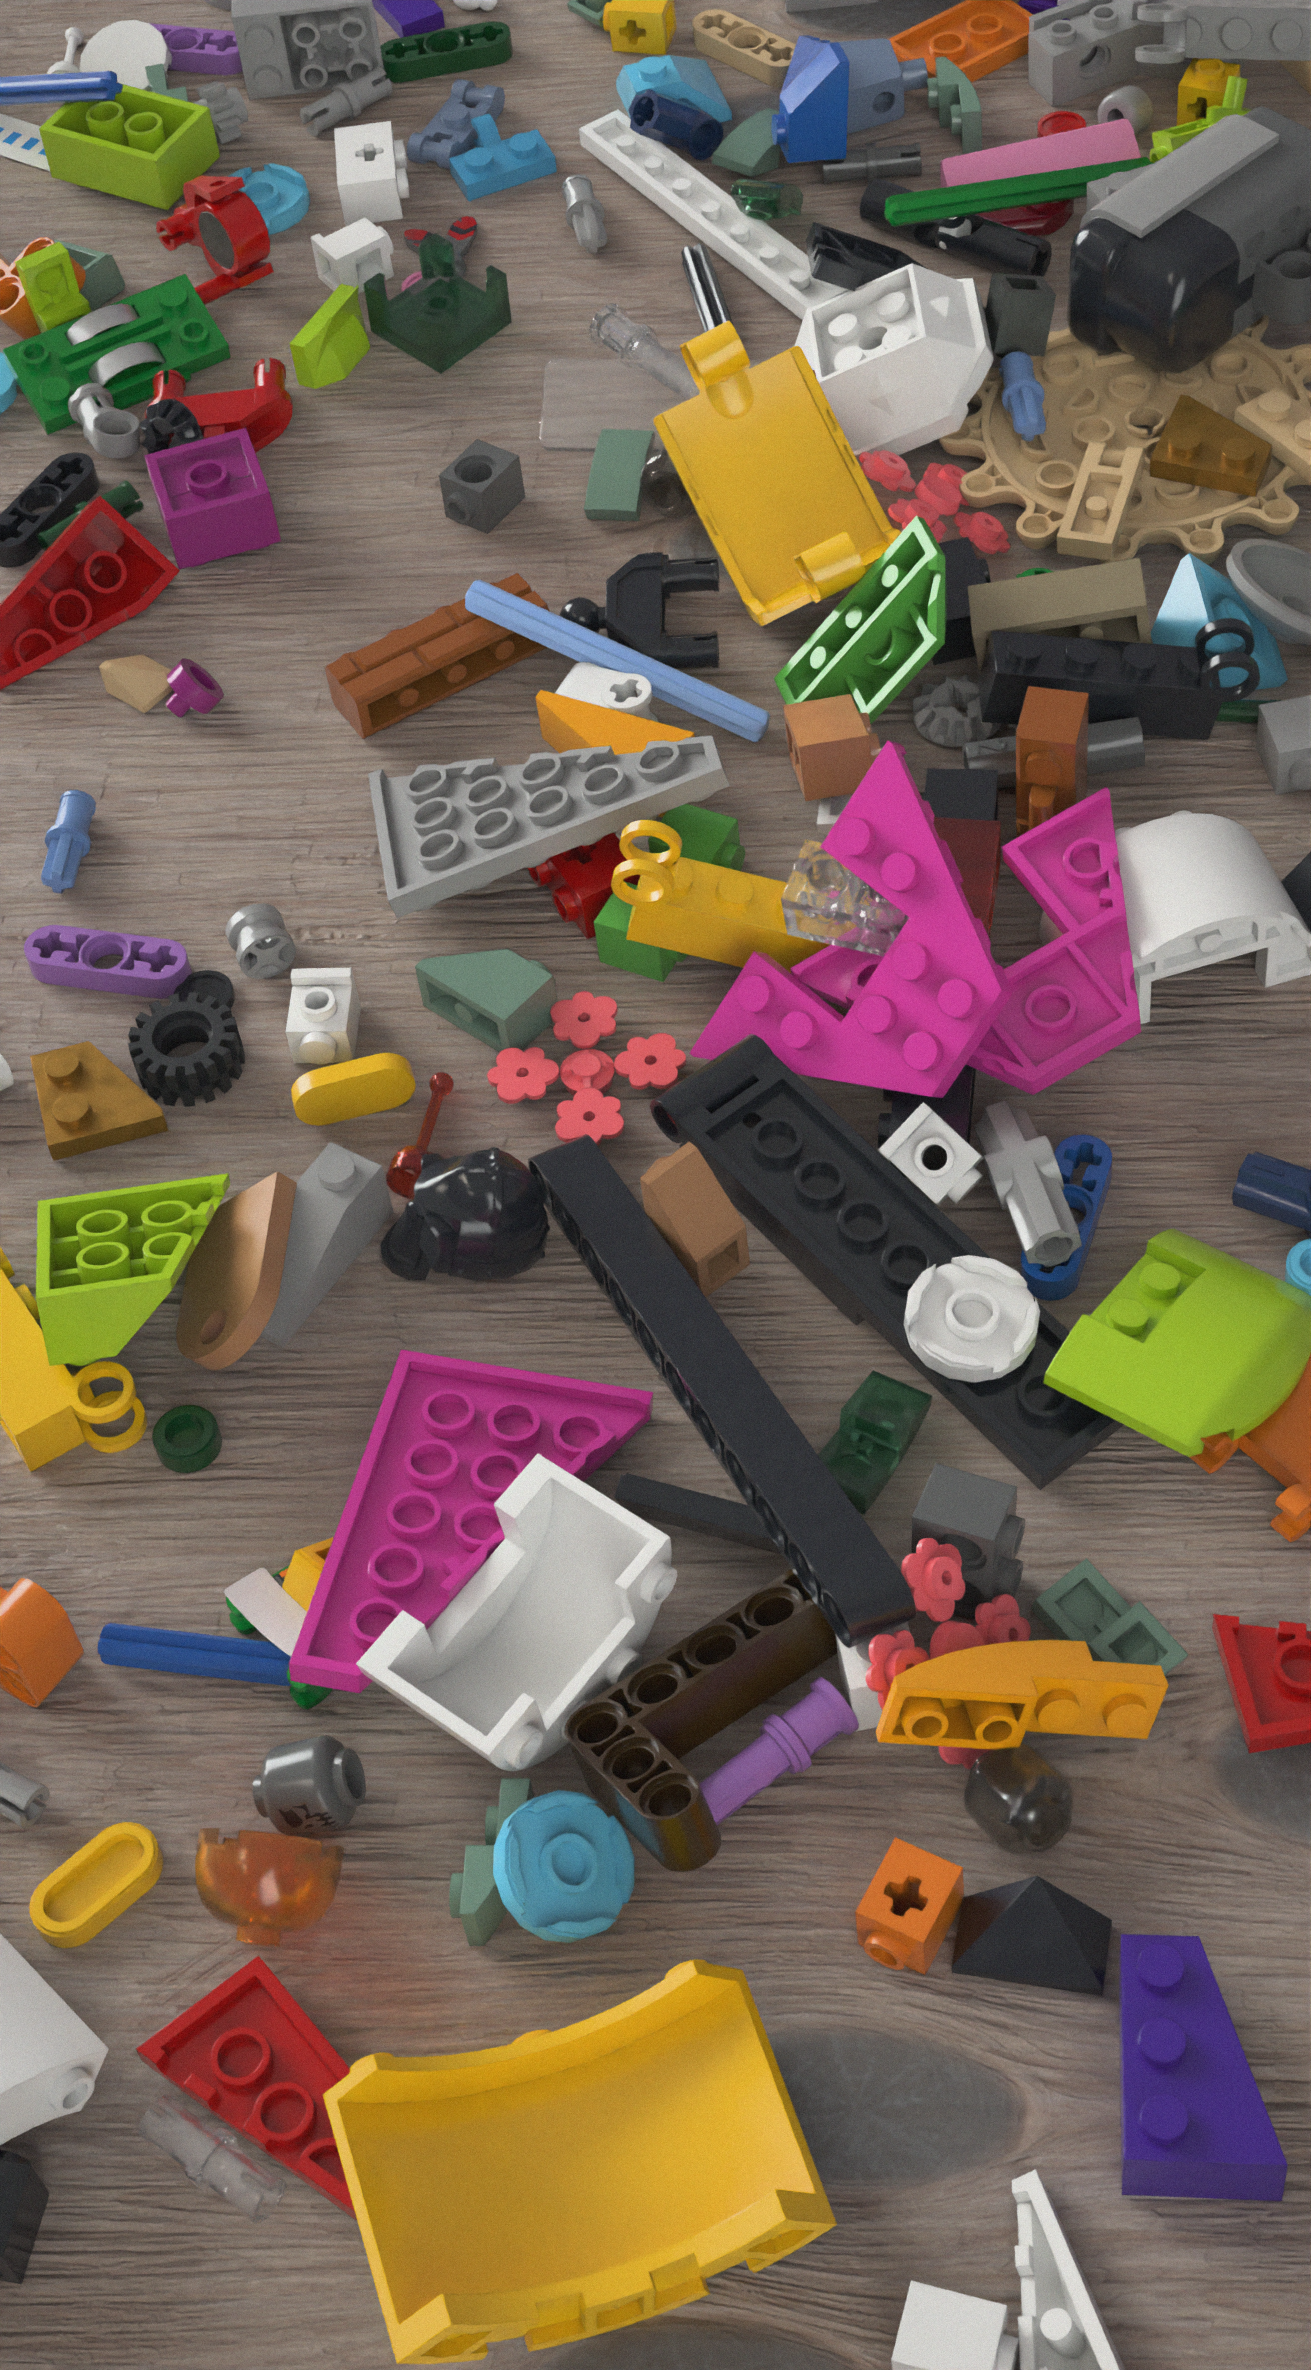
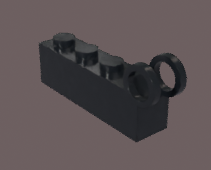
M1218 619L1206 624L1198 631L1195 637V647L992 631L978 678L982 722L1018 725L1028 686L1089 693L1088 724L1138 717L1143 735L1208 740L1222 702L1243 699L1253 693L1259 685V667L1257 662L1250 656L1255 645L1252 629L1248 624L1238 619ZM1222 633H1234L1244 639L1239 648L1228 653H1213L1205 647L1212 637ZM1228 667H1239L1245 669L1249 676L1239 685L1220 687L1218 671Z

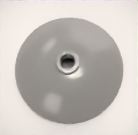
M1246 539L1236 543L1228 555L1226 566L1230 581L1247 608L1261 623L1267 626L1268 631L1275 638L1285 643H1299L1311 647V553L1284 543L1264 539Z

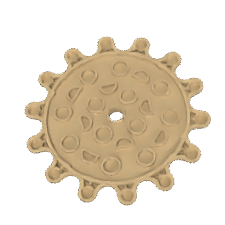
M1264 315L1193 368L1181 373L1170 374L1149 366L1125 351L1119 352L1117 350L1109 355L1099 354L1080 343L1070 333L1069 327L1057 332L1049 331L1045 356H1030L1033 361L1035 379L1044 389L1042 408L1046 421V430L1043 434L1035 435L1033 441H1024L1021 434L1014 431L1011 414L1006 411L1002 404L1004 384L999 373V367L989 369L982 385L969 401L981 407L980 410L974 415L965 417L958 431L941 437L938 440L944 451L948 454L974 456L985 461L981 467L965 474L961 478L962 484H959V490L963 498L968 502L969 506L974 508H984L1000 503H1012L1022 506L1025 512L1016 521V532L1022 544L1030 549L1045 548L1057 539L1090 441L1107 443L1108 449L1126 451L1127 446L1145 448V463L1142 477L1137 482L1112 561L1100 559L1101 563L1133 559L1137 550L1148 543L1153 545L1171 543L1177 545L1186 555L1190 553L1205 564H1210L1218 558L1224 547L1225 540L1222 531L1227 527L1236 524H1249L1273 535H1282L1289 532L1298 519L1299 507L1294 500L1285 494L1284 490L1297 485L1311 484L1273 455H1271L1270 466L1256 497L1150 477V459L1181 394L1189 395L1234 422L1235 408L1275 386L1311 411V391L1304 386L1311 381V344H1302L1282 350L1265 346L1260 341L1268 327V316ZM1147 425L1152 430V434L1148 435L1147 429L1137 428L1136 426Z

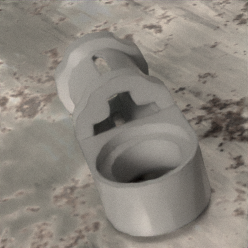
M88 383L80 386L69 398L68 410L72 419L84 426L83 433L86 441L99 454L105 457L126 458L135 454L140 447V424L138 418L130 412L113 407L114 401L111 393L100 384ZM92 397H96L101 405L97 406Z

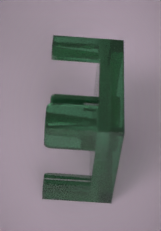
M434 233L418 246L422 278L390 301L388 299L384 274L377 273L363 284L371 332L442 374L512 323L506 273L489 265L486 268V292L457 276L452 243Z

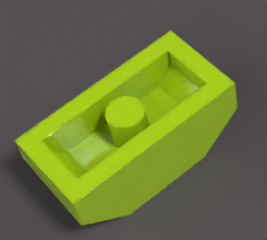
M340 284L289 343L298 385L317 389L343 380L371 349L358 301V285L354 288L353 286Z

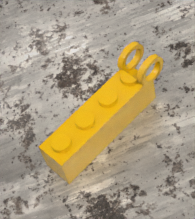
M652 820L635 821L628 824L622 830L619 848L627 861L616 866L611 881V888L614 894L622 901L633 905L626 936L627 940L744 968L754 951L767 953L790 973L791 967L886 913L887 908L680 857L682 848L680 835L670 826ZM639 836H653L666 842L670 849L663 853H648L638 849L631 840ZM632 875H640L636 890L629 887L623 879Z
M0 1247V1425L29 1471L32 1472L84 1442H87L95 1450L105 1453L120 1452L130 1448L141 1439L147 1427V1415L141 1401L136 1397V1386L132 1375L124 1366L111 1361L90 1364L73 1374H70L64 1364L49 1366L43 1332L36 1322L40 1319L37 1303L25 1284L14 1289L8 1280L15 1276V1273ZM101 1377H113L123 1383V1391H110L94 1397L89 1383ZM129 1409L135 1413L133 1424L121 1435L102 1437L92 1430L93 1423L103 1424L114 1421L123 1416Z

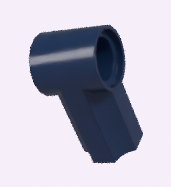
M647 89L645 93L635 95L628 109L631 119L630 128L634 132L684 150L696 160L710 158L722 142V124L688 99L677 100Z
M1256 1151L1254 1154L1248 1153L1239 1168L1238 1178L1232 1191L1233 1205L1305 1229L1308 1238L1311 1239V1170Z

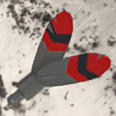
M470 216L461 217L454 221L446 235L445 241L421 229H408L404 231V240L413 251L438 264L445 265L451 277L462 279L467 269L463 257L476 238L478 231L477 222L474 217Z

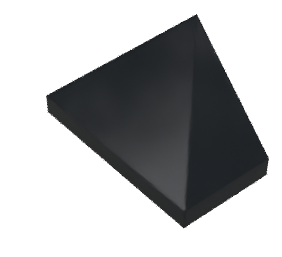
M1039 1876L966 1896L962 1899L952 1961V1973L1103 1996L1112 1920Z

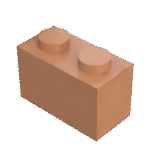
M851 694L783 705L789 759L805 801L854 793L881 751L878 735L876 732L872 733L868 713L858 712Z

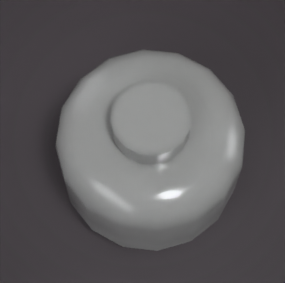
M1132 85L1121 87L1107 95L1102 100L1098 109L1099 124L1128 119L1133 127L1135 136L1147 129L1153 116L1152 102L1147 93L1141 88Z

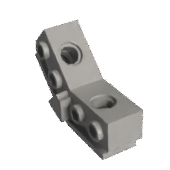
M1073 0L1029 16L1028 83L1052 107L1137 75L1181 80L1192 58H1185L1182 62L1171 64H1151L1135 60V49L1137 47L1163 45L1164 22L1139 20L1137 18L1138 6L1166 3L1167 0ZM1220 59L1223 62L1240 64V76L1247 59Z

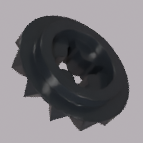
M164 399L146 407L147 418L140 422V428L145 434V439L140 445L146 447L149 454L203 439L195 416L183 403L174 399ZM174 433L175 435L171 438L172 442L168 445L170 440L169 434Z

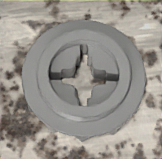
M968 673L961 680H951L946 675H943L939 685L924 684L921 696L913 699V722L916 729L926 739L939 745L962 747L964 743L983 741L994 735L1002 725L1000 723L982 722L978 682L973 683ZM959 703L962 708H967L966 717L963 718L961 712H957L956 708L949 707V705Z

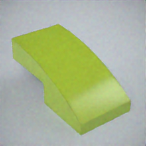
M56 242L15 261L24 292L41 333L92 312L89 301L79 291L69 252L60 242Z

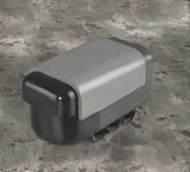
M1262 106L1252 109L1243 116L1237 114L1226 116L1091 208L1082 217L1080 229L1074 236L1070 254L1067 322L1070 333L1080 343L1103 355L1112 354L1117 350L1119 352L1125 351L1155 369L1170 374H1177L1193 368L1264 315L1283 324L1291 325L1302 324L1311 320V130Z

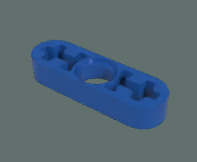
M1091 1135L1068 1137L1057 1146L1054 1152L1064 1184V1190H1062L1064 1197L1068 1201L1069 1207L1079 1210L1085 1216L1077 1224L1082 1246L1074 1250L1067 1261L1060 1263V1266H1056L1053 1269V1273L1042 1272L1041 1269L1045 1268L1043 1264H1028L1023 1249L1021 1252V1276L1028 1283L1027 1289L1029 1292L1041 1300H1060L1072 1294L1077 1288L1111 1183V1150L1104 1141ZM1080 1162H1088L1092 1165H1088L1085 1170L1082 1187L1073 1184V1169H1077Z

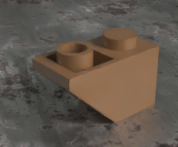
M690 1141L670 1156H664L655 1161L647 1173L640 1177L646 1215L705 1297L709 1296L750 1265L746 1225L699 1149Z

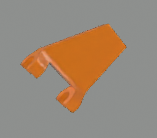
M1311 1354L1306 1369L1294 1390L1283 1404L1264 1422L1234 1441L1229 1438L1226 1432L1201 1438L1203 1443H1205L1203 1453L1190 1456L1195 1463L1208 1474H1211L1220 1469L1239 1448L1284 1485L1287 1489L1278 1496L1275 1505L1283 1510V1512L1271 1520L1270 1526L1290 1543L1303 1536L1311 1527Z

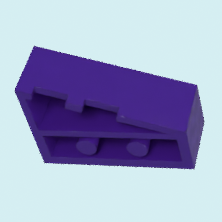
M1121 1934L1119 1957L1122 2195L1282 2201L1288 2164L1199 1936Z

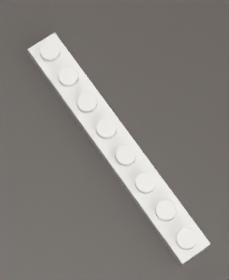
M616 110L579 128L582 147L800 319H804L807 309L850 291L849 289L813 278L811 276L808 255L664 144L634 132L630 128L631 119L621 111Z

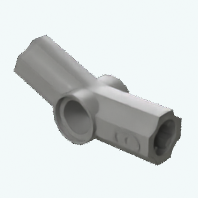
M1007 1101L985 1107L982 1119L974 1125L976 1139L983 1154L987 1173L1001 1210H1008L1028 1264L1039 1263L1045 1267H1050L1067 1261L1074 1250L1081 1247L1082 1244L1078 1225L1074 1221L1069 1203L1062 1192L1064 1190L1062 1176L1047 1136H1038L1025 1109L1010 1106Z

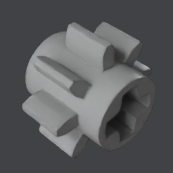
M217 80L198 87L197 92L201 100L193 103L209 107L216 140L222 145L241 137L238 125L248 121V112L238 89L232 87L226 90L225 84H219Z

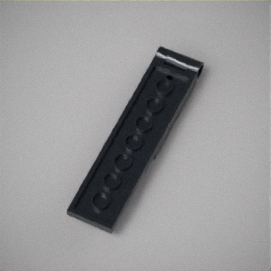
M754 1034L747 1035L651 1101V1113L660 1130L671 1141L681 1143L679 1145L680 1148L690 1141L699 1149L733 1206L856 1326L863 1320H866L1039 1490L1043 1489L1124 1425L1043 1383L1047 1369L1070 1332L1039 1303L1040 1316L1034 1348L1021 1366L1001 1378L975 1383L949 1379L927 1367L910 1348L904 1328L905 1310L910 1288L923 1271L935 1264L936 1268L941 1265L950 1264L954 1257L965 1255L990 1257L775 1056L770 1047L760 1037Z

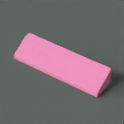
M1121 119L945 158L940 163L941 188L1141 158L1131 123L1128 119Z

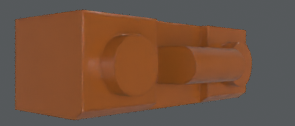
M1028 686L1016 730V838L1087 798L1089 693Z

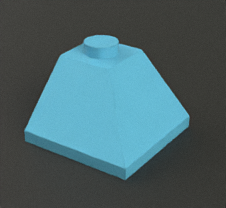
M673 55L647 57L637 63L623 66L616 80L617 91L629 117L628 109L635 95H641L647 89L677 100L688 99L720 123L732 120V112L706 60Z
M1188 553L1179 563L1151 630L1153 644L1195 647L1196 634L1206 624L1223 618L1241 620L1250 626L1254 636L1255 645L1250 656L1257 662L1259 667L1260 682L1256 690L1280 687L1288 678L1275 637L1268 631L1267 626L1250 612L1234 589L1230 579ZM1222 633L1212 637L1205 647L1213 653H1228L1239 648L1244 639L1234 633ZM1239 667L1221 669L1218 671L1220 687L1239 685L1247 679L1249 673Z

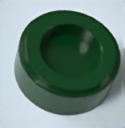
M183 1405L169 1410L160 1417L153 1429L152 1440L160 1461L165 1467L175 1472L191 1473L207 1467L216 1459L222 1447V1436L214 1415L207 1409L197 1405Z

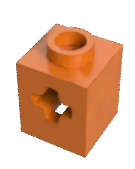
M895 1837L855 1911L858 1945L863 1946L865 1952L873 1960L885 1967L902 1970L906 1966L926 1975L961 1908L964 1897L963 1867Z

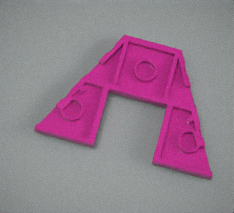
M887 740L820 846L909 917L846 1016L843 1017L767 953L754 951L689 1054L693 1057L712 1060L747 1035L754 1034L764 1040L774 1055L795 1074L943 1098L1013 994L1002 966L992 958L990 951L991 941L981 919L975 918L960 886L964 880L947 842L939 838L933 825L935 815L929 802L921 798L903 757L907 752L901 744Z
M1107 787L1002 846L1003 861L1063 935L1003 969L1013 994L966 1064L1031 1095H1035L1141 1032L1140 1012L1134 979L1110 791ZM896 907L791 967V974L818 996L850 1010L907 920Z

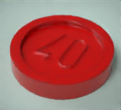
M1052 112L1039 120L1037 124V137L1040 138L1085 128L1086 122L1082 116L1074 112Z

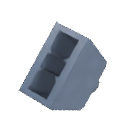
M882 38L838 42L849 60L847 134L901 119L905 114L904 92L927 88L928 73L924 58L898 62L890 40Z

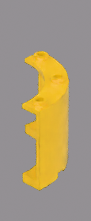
M702 1959L689 1960L670 1969L665 1975V1979L620 2005L553 2032L547 2029L528 2032L515 2039L512 2044L480 2051L428 2057H395L393 2054L385 2052L371 2054L356 2061L350 2068V2074L323 2094L397 2364H438L482 2360L489 2352L486 2343L524 2337L528 2352L616 2330L709 2295L710 2291L706 2278L727 2270L745 2260L749 2270L756 2273L805 2246L837 2225L742 1969L710 1964Z

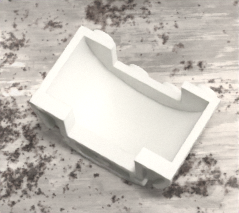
M1178 811L1170 816L1155 819L1133 828L1123 827L1115 830L1141 1024L1150 1022L1151 983L1154 980L1253 951H1257L1255 972L1265 988L1311 974V932L1257 840L1244 826L1222 816ZM1043 911L1038 936L1045 946L1063 934Z
M537 1454L494 1503L505 1539L432 1625L426 1630L423 1623L402 1610L356 1663L360 1671L369 1679L489 1762L505 1771H519L530 1768L559 1751L568 1743L565 1736V1724L569 1717L578 1708L642 1667L643 1657L639 1652L651 1631L662 1602L670 1594L677 1579V1570L671 1567L672 1545L670 1536L540 1454Z

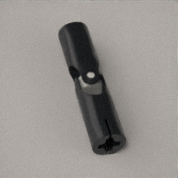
M880 178L874 179L864 191L860 203V217L865 223L931 248L940 249L948 254L1000 274L1044 276L1049 267L1052 247L1047 240L975 214L894 227L885 218L886 199L892 195L915 191Z

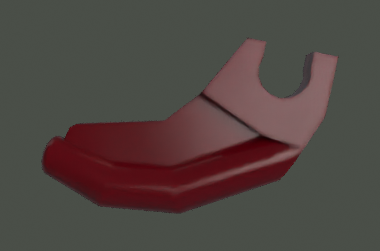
M1074 199L975 215L985 217L1033 236H1045L1054 233L1067 223L1074 212Z

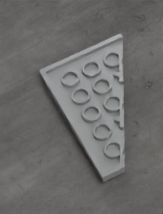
M712 735L690 737L677 742H669L667 740L651 741L647 743L646 748L642 752L615 755L611 746L567 750L559 754L549 752L534 753L530 755L529 760L525 764L499 766L496 758L457 761L448 765H418L415 773L410 776L387 778L383 769L368 774L387 899L397 918L414 911L428 910L439 901L470 889L483 888L493 880L522 868L536 867L550 857L575 847L594 844L604 836L621 830L632 822L653 820L661 813L689 802L705 800L716 791L730 786L720 752Z

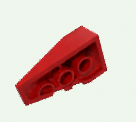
M100 495L79 513L0 603V690L146 610L180 572L173 563Z

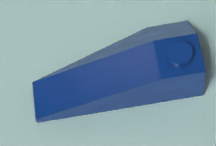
M809 35L798 37L780 93L779 114L772 115L771 123L774 145H780L788 163L846 159L849 60L838 42L820 40V38Z

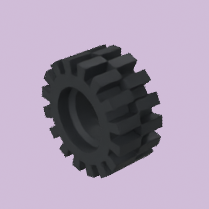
M189 992L188 1001L181 1002L179 993L168 996L170 1005L163 1007L159 1000L150 1004L152 1016L141 1012L135 1019L138 1028L131 1027L128 1034L131 1042L128 1043L129 1052L142 1088H147L149 1096L157 1100L162 1095L164 1104L175 1106L178 1097H182L184 1107L195 1106L196 1096L203 1095L205 1103L215 1100L213 1092L215 1088L218 1087L224 1094L230 1090L232 1084L229 1077L239 1080L243 1072L241 1064H245L242 1041L235 1017L232 1016L230 1008L225 1003L220 1006L218 998L208 995L204 1003H202L200 993ZM185 1043H207L201 1050L189 1056H167L174 1048Z

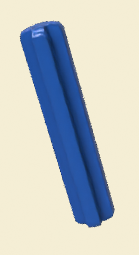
M116 1623L105 1625L102 1628L98 1641V1653L100 1654L101 1661L109 1665L291 1686L286 1674L291 1657L272 1642Z

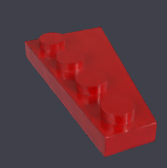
M258 1955L137 2047L136 2051L145 2064L357 2221L323 2098L325 2092L350 2074V2068Z

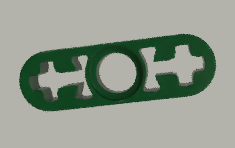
M496 21L392 39L380 46L386 79L389 78L391 82L395 83L495 66L508 61L513 55L510 28L506 24Z

